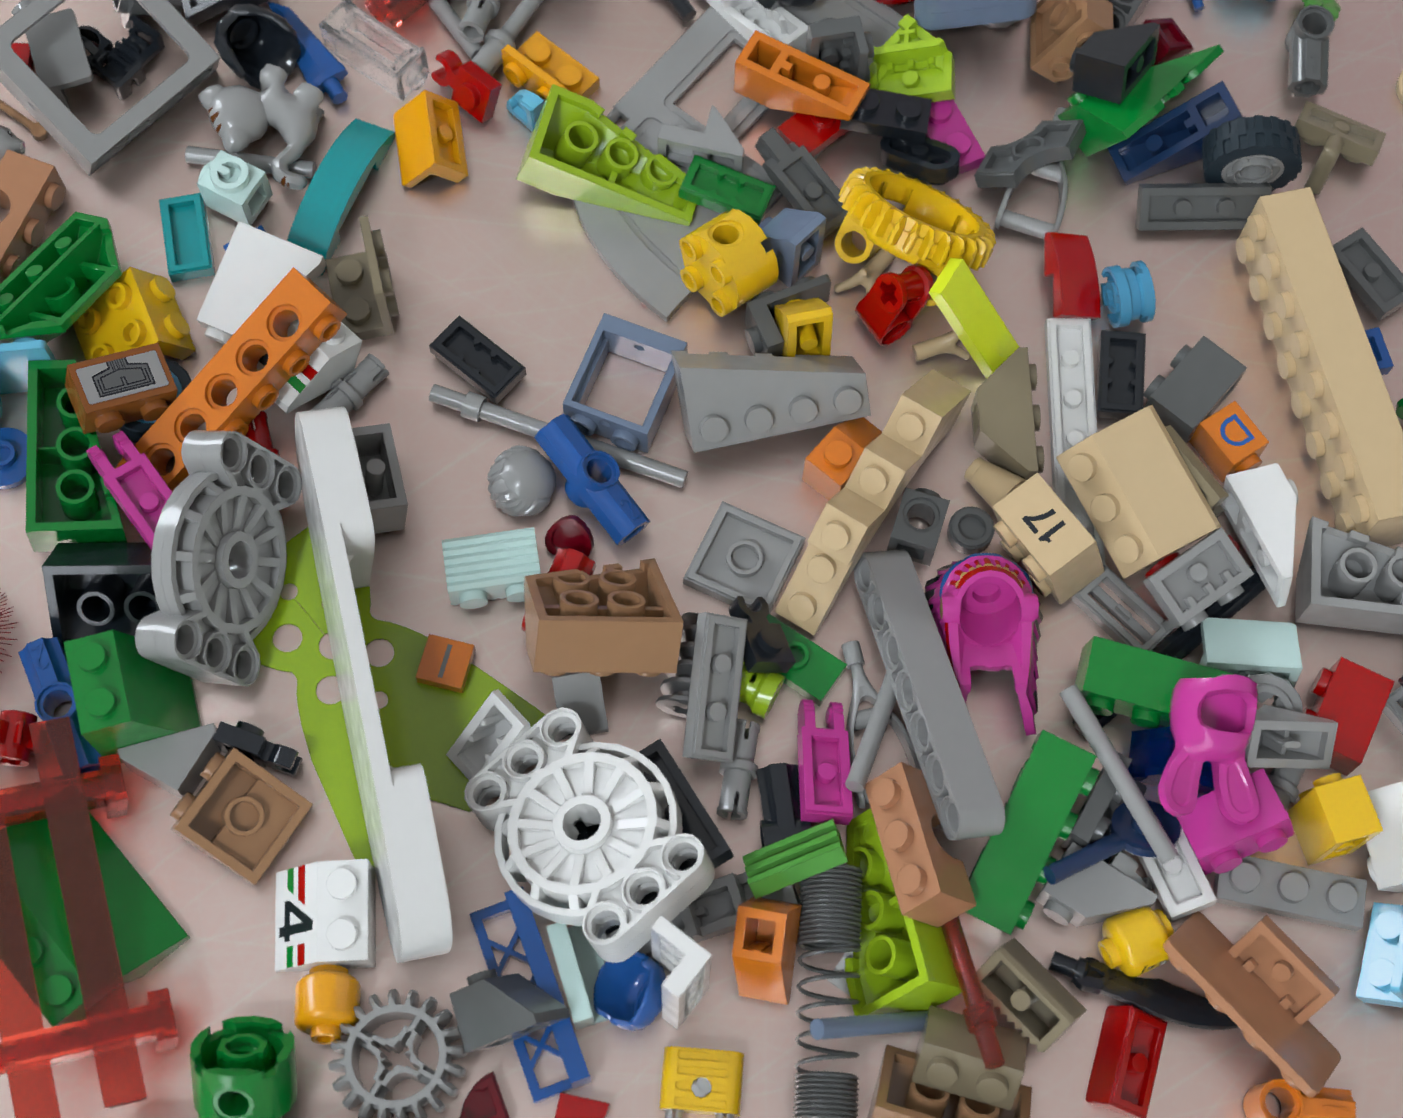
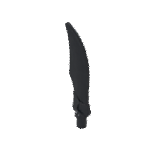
M1054 951L1048 969L1071 978L1070 982L1074 983L1081 991L1103 994L1161 1019L1192 1028L1207 1030L1238 1028L1236 1023L1226 1013L1216 1010L1207 998L1162 979L1130 977L1120 970L1110 969L1106 964L1093 957H1079L1077 960Z

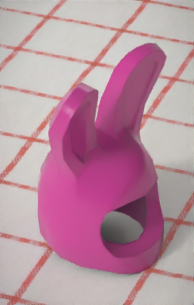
M1222 674L1214 678H1181L1173 688L1169 717L1175 749L1165 766L1158 785L1160 803L1165 811L1172 816L1180 817L1187 815L1195 809L1202 765L1205 761L1211 763L1218 807L1224 817L1233 823L1243 825L1253 821L1258 815L1259 799L1245 761V750L1255 726L1258 700L1257 684L1250 678L1242 675Z

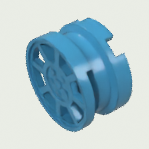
M1135 261L1127 268H1121L1118 265L1105 267L1102 271V277H1107V282L1101 283L1103 305L1108 306L1112 313L1107 315L1110 324L1114 328L1128 326L1131 321L1138 319L1142 323L1151 322L1155 316L1156 300L1153 281L1146 264L1143 261Z

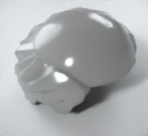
M516 445L503 451L490 467L487 477L489 481L488 491L491 494V499L496 502V507L501 509L503 513L516 517L533 516L541 513L550 503V498L555 490L556 473L551 462L541 455L538 450Z

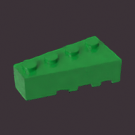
M76 360L28 361L25 532L34 552H51L58 543L127 542L116 500L104 485L103 478L95 469L86 451L95 445L101 450L97 432L83 433L65 388L67 365L77 363Z
M1042 730L1036 736L1030 749L1032 752L1012 786L1008 802L1004 804L1005 826L1002 833L989 836L990 839L982 849L968 878L977 906L966 911V913L1011 935L1015 926L1021 930L1026 926L1036 904L1028 900L1036 882L1042 885L1046 884L1047 880L1044 877L1043 868L1057 861L1056 858L1050 856L1051 850L1057 838L1066 841L1078 818V814L1072 812L1071 809L1079 793L1086 797L1089 795L1100 770L1092 767L1096 760V755L1045 730Z

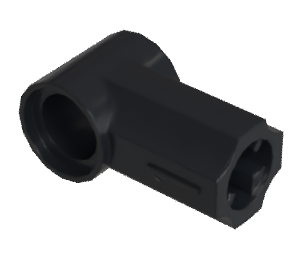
M776 763L757 769V783L763 819L760 820L762 848L812 828L811 822L801 821L798 765Z

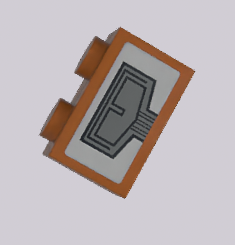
M159 343L67 365L65 388L84 434L95 431L110 433L118 430L126 423L141 419L155 421L173 403L177 396L178 389Z

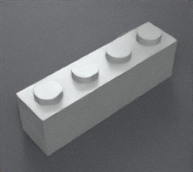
M1312 516L1309 521L1296 577L1295 622L1403 635V547L1398 546L1396 549L1378 544L1370 541V536L1354 530L1347 533L1328 526V521Z

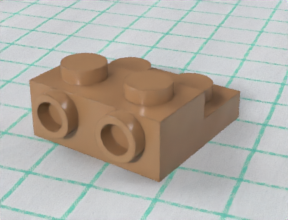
M1040 0L1037 3L1036 12L1030 17V69L1056 84L1059 81L1071 78L1073 72H1070L1069 66L1076 47H1081L1094 32L1114 29L1113 4L1108 0Z
M230 749L225 756L217 751L200 773V776L207 781L194 796L187 791L170 813V816L177 820L170 830L209 857H213L250 884L256 885L313 804L237 749Z

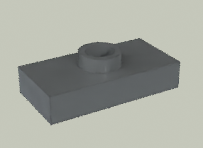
M1363 227L1333 245L1347 284L1379 321L1403 307V273Z

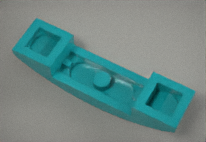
M357 118L342 131L325 155L307 188L287 238L288 242L322 255L324 260L333 257L341 242L339 230L371 169L378 171L396 137L395 132Z

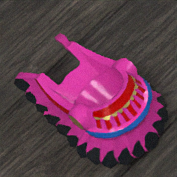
M975 553L963 560L952 561L950 565L937 569V576L926 582L924 594L964 701L966 703L967 696L971 692V671L999 672L1002 670H1012L1026 736L1036 734L1034 715L1038 712L1036 680L1039 678L1037 643L1041 637L1039 624L1043 619L1039 609L1041 603L1034 591L1035 586L1031 583L1028 574L1018 564L996 553Z

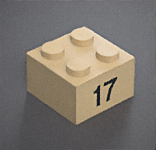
M1038 472L992 506L998 523L993 527L1002 539L1000 541L1001 546L1016 564L1022 560L1023 565L1030 573L1028 576L1031 583L1044 598L1051 593L1061 605L1105 572L1096 540Z

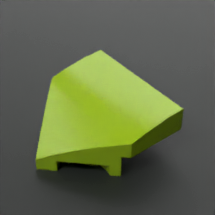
M906 14L898 22L900 28L882 46L874 47L873 62L869 65L870 88L932 99V102L955 99V59L953 54L948 51L943 39L940 37L935 38L920 27L913 17Z

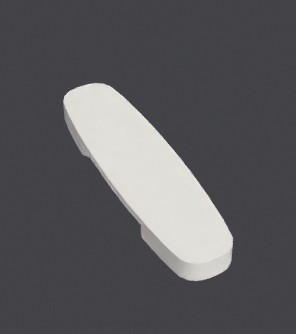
M344 406L296 412L295 446L298 470L302 478V494L346 729L391 947L397 963L450 953L453 941L450 904L425 773L421 763L396 768L389 765L354 588L370 585L375 551V534L350 418Z

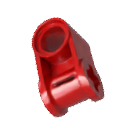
M915 264L906 267L902 273L888 272L881 274L876 279L867 295L857 304L855 312L880 346H888L908 332L914 319L931 299L929 291L934 285L933 278L924 266Z

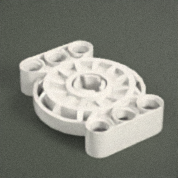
M558 708L547 713L511 746L506 748L474 775L466 785L464 794L468 806L484 827L495 831L494 851L500 872L518 899L537 915L551 921L582 926L587 940L597 954L606 962L619 963L633 956L651 940V927L660 916L671 922L705 892L713 882L715 876L714 865L700 840L694 835L682 833V814L675 793L659 768L638 751L619 744L593 742L579 715L572 709ZM574 733L567 741L560 742L563 737ZM537 765L533 771L523 774L530 766ZM644 771L657 782H648L643 776ZM500 796L494 804L486 806L491 799ZM668 804H669V821L666 820V817H665V814H664V810H665V808H666V806H667ZM582 820L587 827L594 824L600 825L597 832L590 838L577 840L579 832L575 825ZM687 859H697L693 867L688 870H678L682 862ZM517 882H529L532 886L530 895ZM659 892L656 899L651 903L640 904L643 897L648 893ZM611 926H620L619 931L613 937L601 939L606 929Z

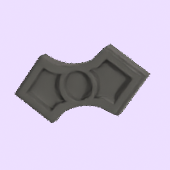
M1083 120L1041 121L1025 137L1006 145L992 146L974 175L978 188L1018 187L1026 176L1038 168L1057 161L1072 160L1087 133Z

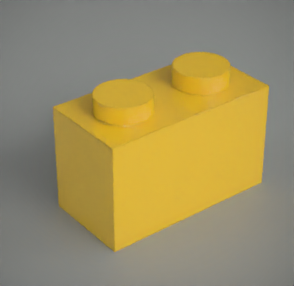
M1333 773L1312 782L1314 788L1301 792L1298 795L1300 800L1287 811L1308 866L1351 854L1383 831L1361 775L1343 779L1341 773Z

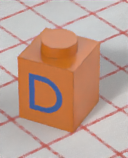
M1233 401L1200 422L1189 441L1222 483L1225 481L1226 475L1258 468L1263 462L1259 457L1269 443L1236 401Z

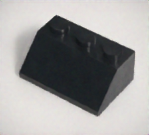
M146 542L58 543L42 565L52 636L58 637L61 640L64 650V642L109 630H116L135 636L139 622L144 617L160 610L156 602L152 582V550Z

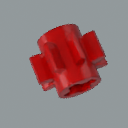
M4 710L0 712V764L16 767L28 766L32 754H44L47 732L43 731L42 726H36L38 719L36 715L18 710Z

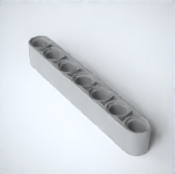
M905 549L864 552L853 569L856 587L946 837L952 841L999 835L1005 826L1003 802L912 559Z

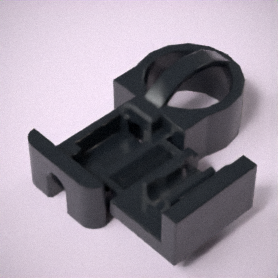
M134 15L128 18L132 27L128 30L130 36L127 39L123 37L121 39L122 43L117 41L114 44L115 47L96 28L79 26L84 47L91 53L87 57L92 74H97L111 84L120 100H124L132 94L131 86L133 84L140 86L145 81L146 75L143 67L165 47L161 33ZM92 42L99 44V47L97 48Z

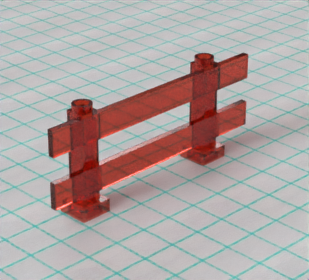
M69 716L29 724L39 782L0 789V1075L7 1074L15 1118H61L51 1066L94 1056L104 1110L147 1100L137 1046L154 1042L157 1054L176 1049L178 1042V1032L168 988L147 992L146 1006L133 1009L128 1007L88 811L105 807L107 819L127 815L128 797L118 754L98 757V770L80 772ZM47 818L86 1020L44 1029L6 826Z

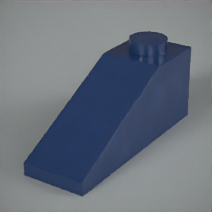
M1222 80L1143 126L1128 139L1107 149L1124 182L1128 185L1202 159L1203 139L1210 134L1209 131L1221 126L1226 121L1236 120L1239 117H1243Z

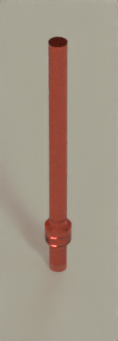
M959 916L943 924L941 928L966 1005L962 1013L968 1032L975 1034L985 1069H997L1005 1064L994 1029L998 1025L992 1003L985 1001Z

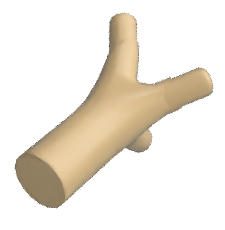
M881 248L856 274L844 282L834 285L835 292L840 293L862 285L865 287L867 294L876 279L896 256Z
M954 330L912 345L913 354L917 362L945 353L956 355L966 361L971 356L968 351L957 345L960 339Z

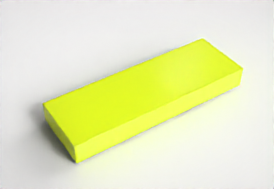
M950 258L930 289L929 294L987 379L1019 348V345L965 261L959 258Z

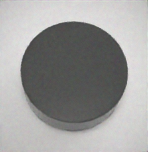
M961 508L950 519L947 528L948 540L952 547L960 553L967 555L981 553L988 548L995 532L994 522L991 516L981 508Z

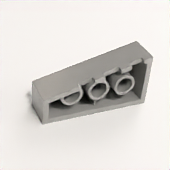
M671 350L684 432L694 453L871 416L866 373L853 356L796 354L795 357L773 356L771 353H754V356L729 355L727 352L688 354L687 351Z

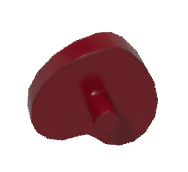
M568 515L557 520L549 528L545 536V546L552 555H556L558 549L571 548L584 553L588 557L594 547V538L591 530L582 519L576 515Z

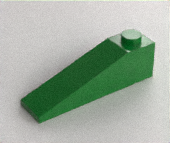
M1219 44L1152 66L1121 104L1074 92L1066 99L1070 106L1057 116L1060 120H1083L1087 133L1079 148L1088 157L1132 136L1165 108L1164 103L1180 94L1185 89L1184 84L1200 75L1224 50Z

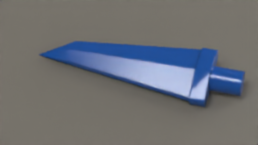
M267 1L271 11L285 18L297 32L301 55L296 62L306 82L319 88L323 93L326 92L334 104L343 103L348 97L347 92L340 83L348 74L344 65L334 57L291 8Z

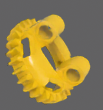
M867 166L858 168L849 174L839 193L838 201L843 203L842 209L847 210V213L836 235L835 249L840 258L851 264L865 261L882 248L902 260L914 265L917 263L924 266L930 274H934L939 277L950 258L963 259L969 269L978 271L980 267L984 268L987 264L996 240L994 231L991 230L989 223L984 222L982 216L972 213L971 207H966L960 203L959 199H953L946 195V191L941 192L933 188L931 184L926 185L919 182L917 178L911 179L906 177L902 172L895 174L888 168L882 171L876 166L871 169ZM885 199L903 204L904 207L902 211L893 206L892 204H890ZM853 231L860 233L866 241L865 251L858 249L852 242ZM931 297L925 305L936 306L937 304Z

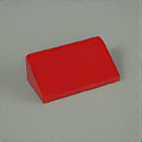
M1108 1006L1105 1011L1091 1071L1086 1101L1095 1106L1134 1118H1146L1168 1022L1133 1006Z

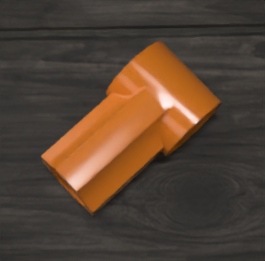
M1274 1079L1255 1085L1248 1090L1243 1101L1244 1114L1247 1118H1277L1269 1113L1266 1108L1265 1100L1268 1092L1273 1093L1280 1101L1281 1112L1278 1118H1356V1102L1352 1098L1351 1090L1323 1087L1318 1094L1310 1098L1301 1090L1291 1087L1284 1079Z

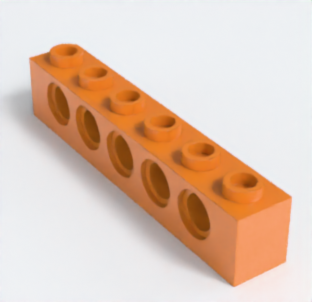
M293 267L134 446L140 454L144 453L173 492L189 476L181 454L182 443L186 435L191 431L198 430L199 426L206 422V430L235 431L245 436L249 429L248 425L261 411L268 409L275 403L279 396V390L291 377L300 374L307 367L310 356L320 344L335 336L340 329L341 321L346 317L347 313L310 278ZM299 319L297 331L288 337L287 331L290 324ZM268 354L267 364L263 369L257 371L259 359L263 355ZM237 388L235 400L227 406L228 394ZM175 456V466L173 470L167 474V463L172 457ZM123 457V459L115 466L114 469H116V468L120 467L121 465L127 463L126 460L124 459V457Z

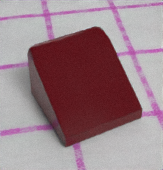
M1172 18L1146 19L1142 23L1160 24L1156 60L1152 66L1183 57L1194 49Z

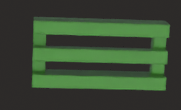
M833 819L742 856L746 866L745 871L748 876V885L755 899L848 862L840 833Z

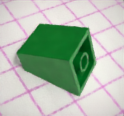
M109 630L64 642L81 735L110 766L123 763L119 758V748L202 726L192 677L142 657L136 649L135 636L116 630Z

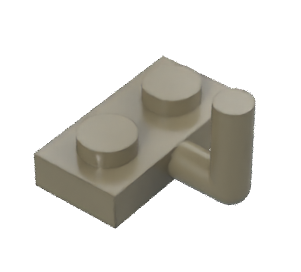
M1306 101L1295 124L1298 134L1307 144L1324 146L1304 187H1311L1313 194H1320L1340 154L1350 162L1364 163L1372 167L1380 152L1386 133Z

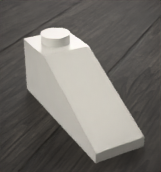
M1278 463L1226 475L1223 489L1229 496L1220 505L1225 510L1226 517L1276 607L1286 606L1293 578L1296 505L1299 500L1296 485L1293 480L1286 478Z

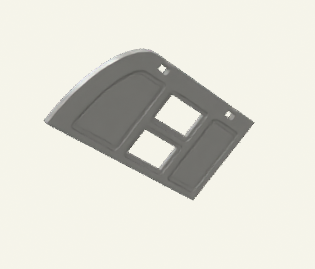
M816 0L807 7L781 5V7L806 25L825 18L839 19L860 15L864 32L871 33L874 47L882 46L900 28L898 22L903 18L902 15L887 5L878 3L875 0ZM710 6L613 106V110L606 117L614 123L619 118L626 121L621 129L627 127L637 135L635 140L654 155L658 154V135L662 123L672 126L685 125L695 131L704 133L706 126L675 104L734 42L744 48L748 41ZM872 58L868 59V64L870 65L873 62ZM744 97L724 120L739 141L769 108ZM822 150L813 158L816 160L824 150ZM744 154L743 174L775 186L767 176L768 173H766L764 168ZM676 165L684 173H687L689 168ZM776 186L765 215L783 196ZM573 200L580 223L601 259L633 295L667 322L694 293L688 290L681 279L680 271L685 268L679 240L717 217L720 213L696 204L692 221L689 226Z

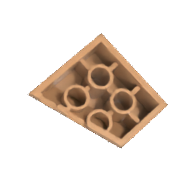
M655 558L640 560V568L623 571V567L619 563L603 565L602 573L596 575H588L583 571L572 569L525 576L526 650L533 672H541L548 676H562L566 673H590L600 677L610 676L613 673H636L645 677H655L661 673H676L683 620Z

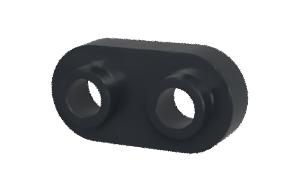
M883 137L880 141L881 162L894 171L905 173L932 185L946 184L955 179L959 174L960 154L951 145L929 137L925 138L924 144Z

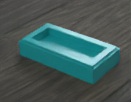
M201 193L160 199L159 206L167 267L171 282L216 275L207 210Z

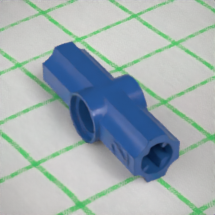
M564 413L559 415L538 431L534 438L566 478L565 492L568 498L579 507L589 508L617 545H623L645 529L651 521L618 480L620 469L616 460L608 453L595 450L568 415Z
M58 637L39 638L27 643L26 647L18 653L35 697V711L44 722L65 781L68 783L85 781L99 775L108 766L105 759L81 735L66 653L61 640ZM72 701L71 709L68 713L61 717H54V711L58 705L63 702Z

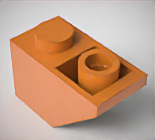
M755 897L738 905L732 959L739 996L785 1005L790 1003L802 905L766 898L755 899Z

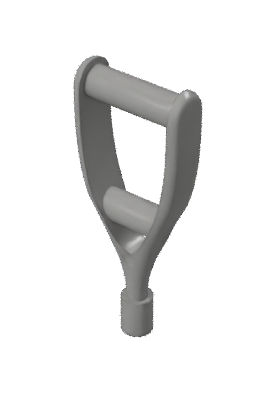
M1057 108L1053 121L1060 120L1057 115H1059L1066 108ZM1064 160L1047 164L1030 173L1031 175L1058 183L1059 202L1055 224L1006 210L1007 204L1016 187H1007L994 226L999 229V226L1042 239H1045V233L1047 232L1058 233L1068 194V180Z
M855 640L846 642L841 646L847 669H851L853 681L846 726L849 736L850 769L855 758L854 731L866 728L873 709L857 711L858 707L863 701H868L874 705L878 693L865 675L863 669L865 662L860 643ZM892 711L888 724L899 738L910 766L921 770L910 736L901 720ZM865 788L861 793L853 792L858 807L865 808V804H869Z

